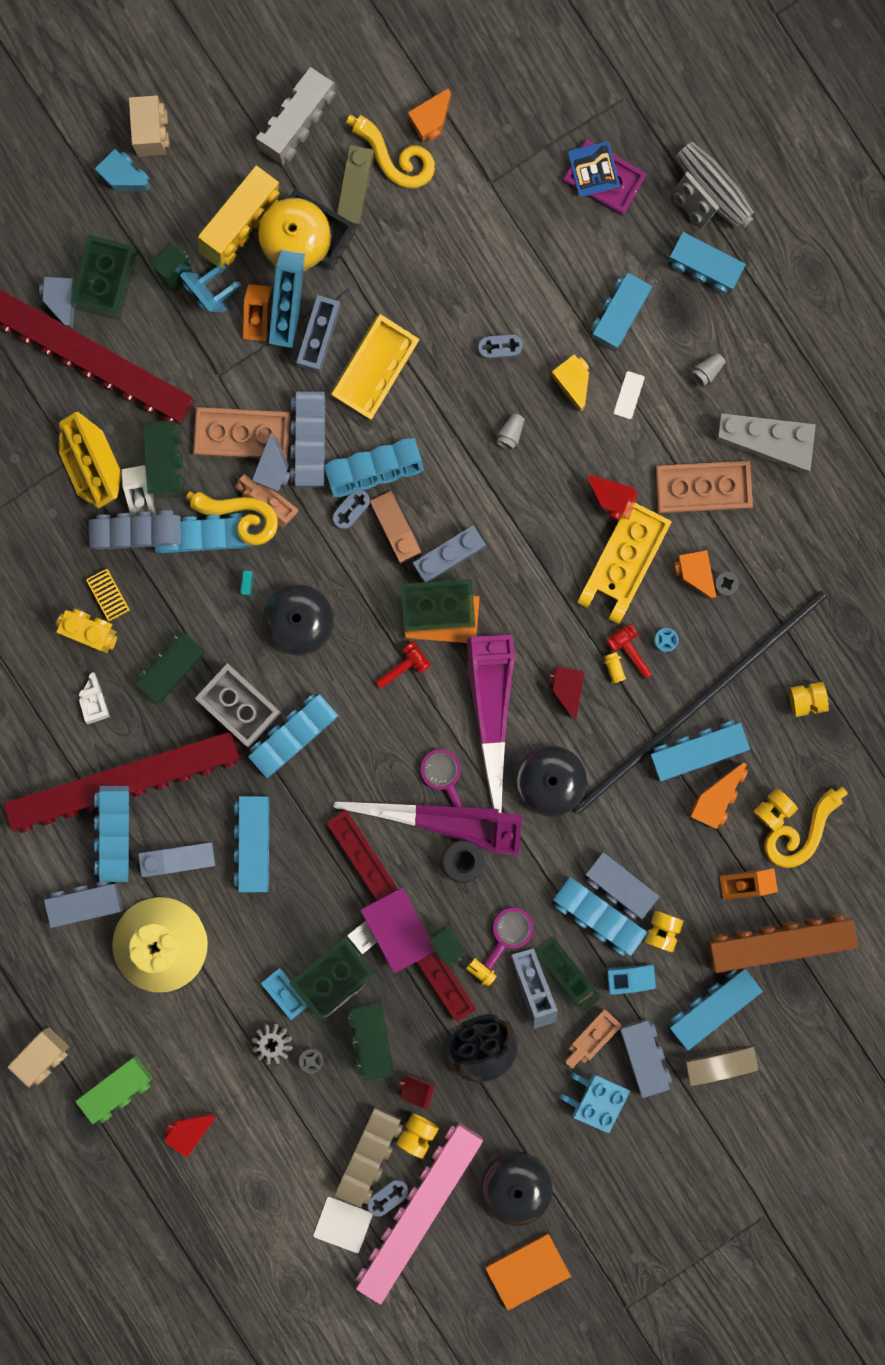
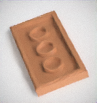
M196 407L193 454L261 459L269 436L273 433L276 435L288 460L291 413Z
M750 461L662 465L655 467L658 514L753 508Z

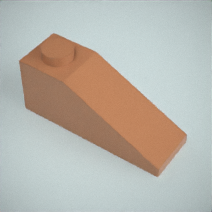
M387 492L371 500L370 503L400 565L420 556L421 550L392 492Z

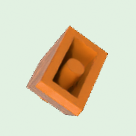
M449 89L408 112V119L422 142L426 140L433 141L441 135L451 100Z
M248 284L244 298L243 339L266 342L271 309V286Z
M707 550L679 555L677 557L678 562H674L676 575L681 576V581L706 598L714 599L716 593Z
M774 868L720 876L723 900L762 896L778 892Z

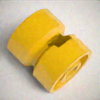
M823 682L809 684L808 688H805L803 685L789 688L790 705L794 717L808 715L810 711L814 714L828 712V697Z
M775 788L767 796V802H762L753 811L774 833L784 824V818H790L798 810V807L778 788ZM773 808L778 812L776 815L770 812Z
M654 911L651 920L653 928L648 929L644 942L673 952L677 942L675 934L680 933L684 920ZM660 929L668 932L666 938L659 936Z
M412 1113L406 1124L407 1131H402L396 1144L412 1155L423 1158L429 1148L427 1142L434 1139L439 1128L429 1120Z

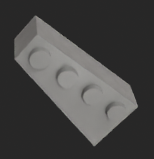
M310 67L293 89L292 95L294 97L292 99L287 98L282 103L278 118L272 116L267 123L266 133L260 132L256 137L259 150L282 166L286 160L290 162L296 153L295 147L299 141L304 142L309 134L308 128L312 122L316 123L323 112L321 109L324 104H329L336 93L334 91V82Z
M721 413L718 417L716 441L807 475L811 471L816 424Z

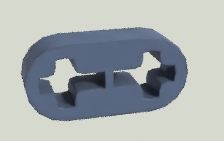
M516 335L488 336L480 341L478 351L484 359L513 358L521 353L523 343L520 337ZM510 340H514V344L519 345V347L515 348V352H511L510 348H502V346L509 345ZM490 342L491 346H499V349H492V353L487 354V351L482 350V347H485L486 343Z
M356 490L351 493L333 515L334 524L343 530L352 527L369 507V495L363 490ZM363 495L365 505L359 504L355 509L351 508L355 504L354 497H361ZM350 510L351 514L348 516L350 522L348 524L345 522L339 524L340 518L338 515L340 513L345 515Z
M394 1179L374 1193L368 1202L369 1212L374 1216H382L401 1203L408 1195L407 1183L402 1179ZM393 1185L397 1187L402 1185L404 1187L402 1189L403 1195L395 1194L390 1198L389 1194L394 1190ZM386 1197L387 1201L383 1203V1210L373 1208V1200L381 1201Z

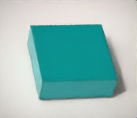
M252 571L242 572L240 593L243 596H252L254 577Z

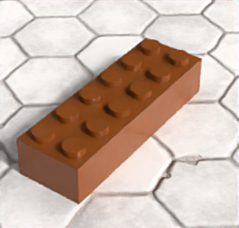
M833 914L828 916L829 920L823 921V919L810 918L806 919L805 924L801 925L796 922L782 923V928L778 929L772 926H763L758 928L759 932L754 933L749 930L736 931L735 936L731 937L725 934L712 935V940L706 941L711 969L717 973L859 948L854 919L842 914Z

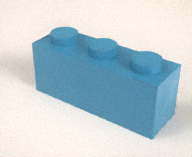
M684 232L668 260L672 264L671 267L679 272H684L685 270L693 274L692 278L701 283L706 281L714 285L713 288L723 294L726 292L731 294L746 265Z
M627 273L625 278L620 277L614 287V290L617 291L614 298L608 297L602 310L606 311L602 319L597 317L591 327V330L594 331L592 339L617 351L649 295L652 286L630 273Z

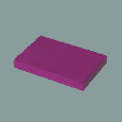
M586 139L581 148L595 144ZM612 154L620 187L588 196L624 216L645 180L647 173ZM570 166L563 178V182L577 189L572 166Z
M403 887L361 909L394 973L436 951Z

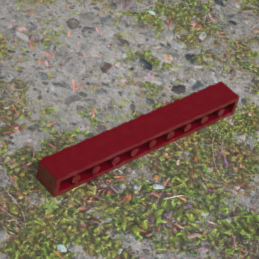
M0 289V328L9 334L12 331L20 334L19 339L29 345H32L33 342L41 346L40 351L50 357L54 353L61 357V363L70 368L74 365L81 368V374L92 380L94 376L102 380L101 385L111 391L114 388L122 391L121 396L131 402H134L135 399L143 403L142 408L154 414L157 411L163 414L162 419L172 425H175L176 422L181 425L184 423L196 401L194 397Z
M227 732L3 804L11 830H19L21 834L33 830L32 825L42 823V826L56 823L55 818L63 815L65 819L78 816V811L87 808L88 812L99 809V807H95V793H99L100 786H129V794H132L134 798L147 794L146 789L155 787V790L169 787L168 782L176 779L178 783L191 780V775L200 772L201 776L213 773L214 767L222 765L223 769L237 765L236 760L241 759L234 734Z

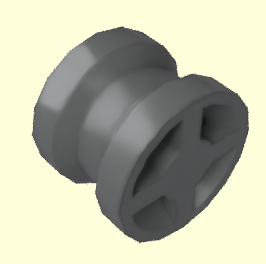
M723 572L714 580L715 591L720 596H730L739 587V580L732 572Z
M316 1048L305 1049L299 1058L300 1068L306 1073L317 1072L323 1064V1055Z

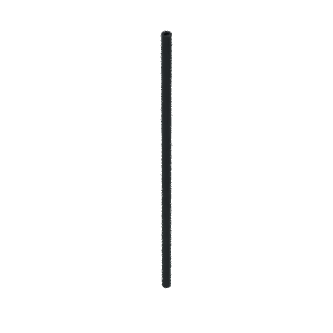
M819 591L587 794L574 810L578 814L584 811L648 755L653 748H656L827 598L825 593Z

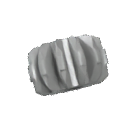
M266 1024L264 1026L266 1034L258 1029L256 1033L260 1038L255 1037L252 1039L253 1043L259 1044V1046H255L252 1049L253 1052H262L257 1059L261 1060L264 1055L267 1056L266 1064L268 1065L272 1057L274 1062L279 1064V1055L287 1059L288 1055L284 1050H292L291 1045L285 1044L291 1041L292 1037H283L287 1032L286 1028L282 1029L280 1033L277 1032L278 1024L274 1025L273 1031H271L269 1024ZM269 1038H273V1042L277 1040L278 1044L275 1050L267 1047L266 1044L269 1042Z

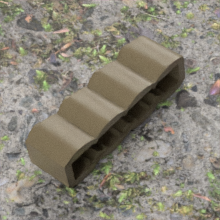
M376 1106L374 1107L334 1196L360 1208L363 1203L368 1204L373 1193L369 1188L373 1181L378 1182L383 1171L380 1168V1164L383 1159L388 1160L393 1147L389 1146L393 1137L398 1138L403 1125L399 1124L401 1121L400 1117Z

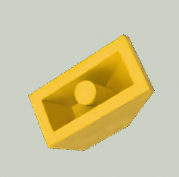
M574 354L553 370L551 376L579 412H581L585 407L589 377L587 369H589V366L582 357L578 359Z

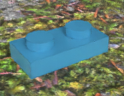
M281 968L261 983L290 1020L310 1005Z

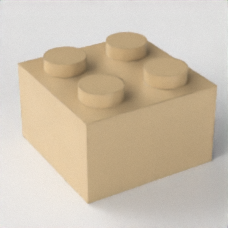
M158 96L130 97L132 145L137 156L166 155V147H169L170 144L169 134L166 133V127L164 126V124H168V115L164 103H160Z
M48 1027L27 1046L8 1068L28 1087L34 1083L38 1086L50 1075L51 1071L49 1068L51 1066L55 1068L67 1057L68 1054L65 1051L69 1046Z

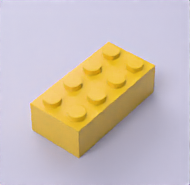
M255 166L198 236L199 254L219 269H222L225 264L230 265L236 257L235 252L240 246L243 248L248 243L251 237L250 233L254 229H259L261 219L266 211L278 202L280 194L279 182L258 166Z

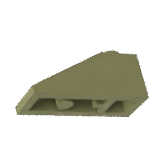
M350 145L337 214L354 224L360 225L374 161V150Z

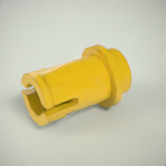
M617 652L604 656L605 661L603 662L607 666L612 684L626 679L619 660L621 656H618Z
M474 958L466 967L467 971L482 982V986L485 984L489 987L497 977L494 974V970L490 971L477 958Z

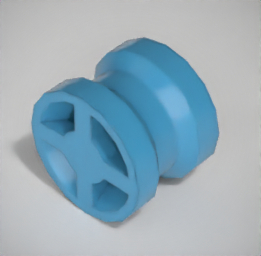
M670 628L661 629L654 636V646L660 652H670L678 645L677 633Z

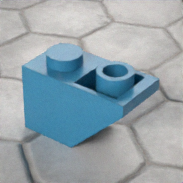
M114 149L95 168L98 175L114 191H148L151 188L148 183L150 178L140 168L136 170L131 165L133 161L124 152L119 154Z
M654 964L606 968L608 992L610 995L656 989Z

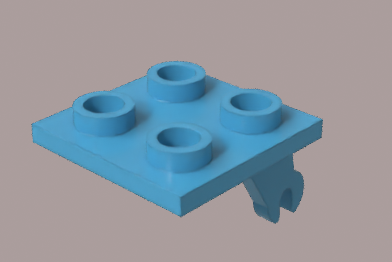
M225 265L222 269L214 268L203 277L198 273L183 272L180 275L184 280L183 285L189 292L196 294L199 298V305L205 311L225 312L227 308L222 301L241 287L239 282H235L215 297L206 287L211 280L227 268Z
M572 1072L570 1077L588 1088L580 1103L562 1093L559 1098L576 1108L572 1115L573 1118L610 1133L630 1090L595 1074L592 1075L589 1081Z

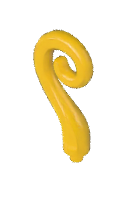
M352 115L348 117L346 123L353 127L352 132L370 144L381 170L392 182L405 188H418L431 180L435 165L433 157L425 148L410 146L399 155V165L406 172L413 170V166L409 162L411 156H418L423 161V169L418 175H405L399 172L392 164L384 139L378 128L361 115L358 119Z
M189 492L186 496V500L191 502L190 507L208 516L224 515L242 510H253L260 513L265 519V526L258 534H249L247 532L250 525L260 524L261 520L258 516L248 514L238 522L237 534L246 544L262 545L271 540L276 534L278 528L276 513L269 504L262 500L248 497L215 500L201 492L196 494Z
M843 787L837 791L831 788L819 799L813 810L808 839L803 848L797 853L785 856L776 849V841L782 835L789 837L788 851H794L798 847L800 837L794 828L782 825L775 833L771 830L764 843L765 853L769 861L782 868H792L810 859L820 843L827 817L843 804L841 799L848 794Z

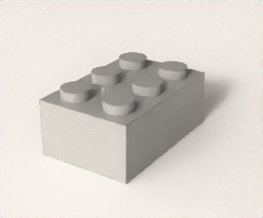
M228 663L195 698L247 747H250L282 713Z

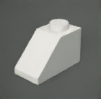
M146 466L122 469L123 489L131 517L138 516V512H152V516L156 515Z

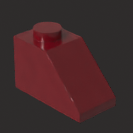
M556 667L555 672H550L548 685H552V692L568 715L576 719L585 671Z
M407 1073L406 1079L401 1078L398 1092H401L400 1099L428 1110L435 1081Z

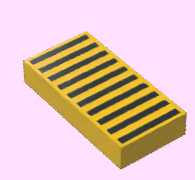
M108 569L87 579L109 622L130 611Z

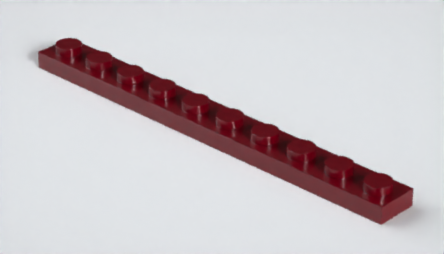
M347 810L327 822L377 901L399 890ZM433 943L436 951L420 959L417 963L454 1020L458 1022L475 1011L476 1007Z

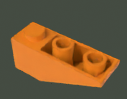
M740 763L699 794L689 817L715 829L719 825L723 826L728 816L725 810L728 804L732 805L737 797L738 792L735 789L738 782L743 783L748 770L745 769L747 764Z

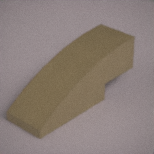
M754 1046L685 1060L690 1086L758 1071Z

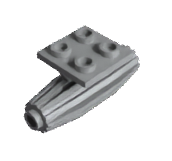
M690 142L675 156L685 175L671 195L674 197V201L689 214L693 223L702 229L715 212L735 228L741 226L744 229L754 220L751 217L754 211L740 188L720 165L694 142Z

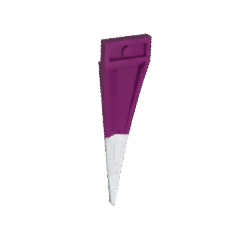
M513 635L467 638L469 660L467 668L492 808L499 809V813H501L506 725L515 660Z
M334 802L333 807L382 817L434 831L458 840L470 841L478 847L493 853L519 855L522 815L499 813V809Z

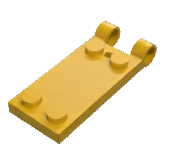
M635 503L630 519L621 518V521L618 522L577 603L588 608L598 590L618 600L609 616V620L620 624L672 521ZM613 583L615 585V589L610 590L608 587L609 584Z

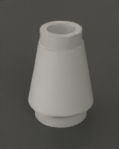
M716 353L695 366L691 376L701 387L710 385L723 365L726 364V361L720 354Z
M513 413L497 434L498 439L496 443L507 450H513L515 446H518L525 419Z

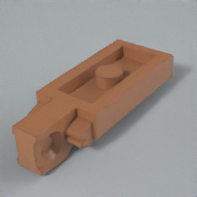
M245 474L238 480L235 486L244 497L256 498L269 504L276 513L278 525L282 528L298 513L296 507L272 488L252 481Z
M603 1009L572 1042V1045L568 1048L572 1053L566 1058L565 1063L573 1069L580 1060L583 1063L591 1060L622 1025Z

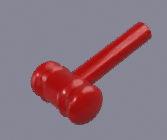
M628 623L626 627H622L618 632L611 635L610 638H606V644L613 652L623 647L643 678L646 679L652 673L630 642L633 638L638 637V632L632 624Z
M415 641L407 643L402 648V652L406 654L405 657L407 659L375 681L380 689L412 666L416 668L417 673H423L429 669L431 663L427 661L419 646H416Z

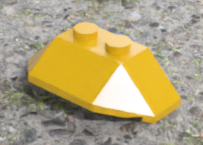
M75 412L59 422V429H61L59 435V454L78 496L94 504L96 508H101L117 498L122 473L103 431L82 414Z

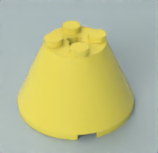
M156 897L143 900L125 912L115 928L112 947L115 962L128 981L146 991L169 992L186 985L198 974L207 955L208 941L199 916L189 906L172 898ZM155 942H158V947L161 948V951L154 949L153 944Z

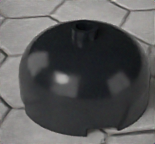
M301 584L289 585L275 592L268 600L263 612V627L267 638L277 649L289 655L304 656L319 650L329 640L334 628V614L326 597L315 588ZM295 614L301 615V620L298 623L292 620Z
M544 746L533 750L522 760L516 773V788L521 801L531 811L548 817L561 816L572 811L583 799L587 788V774L581 760L570 750L560 746ZM551 776L557 779V784L554 786L548 783V779Z
M480 1015L464 1021L462 1024L465 1028L459 1029L454 1034L450 1033L447 1036L444 1051L449 1064L458 1076L470 1082L481 1083L497 1079L511 1068L517 1056L518 1043L509 1021L506 1022L499 1019L498 1015ZM484 1024L481 1029L484 1042L481 1043L476 1029L471 1026Z
M510 1152L501 1154L490 1162L483 1173L481 1181L483 1203L488 1212L504 1224L522 1226L536 1221L545 1213L552 1199L553 1187L550 1174L545 1165L529 1153ZM518 1189L522 1191V1195H513V1192Z

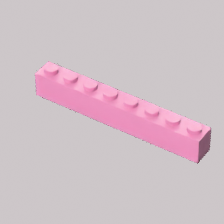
M459 1122L456 1127L451 1126L446 1133L445 1138L447 1142L443 1148L439 1146L432 1156L435 1160L430 1168L426 1166L421 1173L419 1179L422 1182L418 1188L413 1187L406 1198L409 1202L405 1209L400 1207L394 1217L396 1223L393 1228L388 1227L381 1238L384 1242L380 1249L375 1247L368 1258L371 1261L367 1269L362 1268L355 1279L358 1282L356 1289L380 1305L483 1142V1137Z

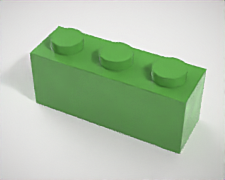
M135 1056L75 1102L92 1125L97 1121L102 1124L112 1116L111 1110L117 1106L119 1109H122L131 1102L129 1098L135 1092L140 1095L151 1087L148 1082L153 1078L138 1057Z

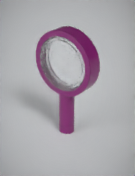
M444 749L430 752L425 756L421 764L422 778L432 788L445 789L453 807H464L454 787L461 774V765L458 758L452 752Z
M511 907L502 910L496 916L493 931L498 943L484 963L486 967L492 970L506 947L519 948L529 942L533 935L534 926L527 912L520 908Z

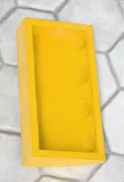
M377 315L329 396L371 420L420 339L383 315Z

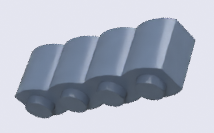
M296 392V397H292L291 400L292 412H296V421H291V435H296V444H291V459H296L295 468H291V482H295L296 488H325V392Z
M159 511V515L152 516V512H138L136 517H131L129 513H119L117 518H110V515H96V519L89 520L90 549L106 550L181 545L180 516L173 515V511Z

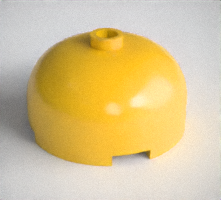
M288 198L278 201L266 211L261 219L259 242L263 253L275 267L277 266L281 251L286 250L305 253L304 271H307L323 260L330 246V227L324 213L315 204L305 199ZM297 226V230L295 232H291L294 229V227Z

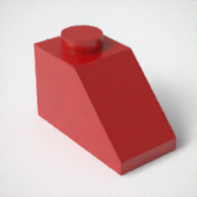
M589 475L588 480L602 508L608 514L607 516L617 521H621V518L629 520L638 497L634 487Z
M215 1113L180 1118L177 1123L172 1121L164 1132L168 1135L164 1142L187 1158L217 1115Z

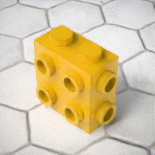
M75 608L73 612L66 610L64 614H60L56 622V627H58L57 633L108 653L109 649L113 650L118 637L115 636L116 631L111 629L112 624L95 618L93 622L89 620L91 615Z

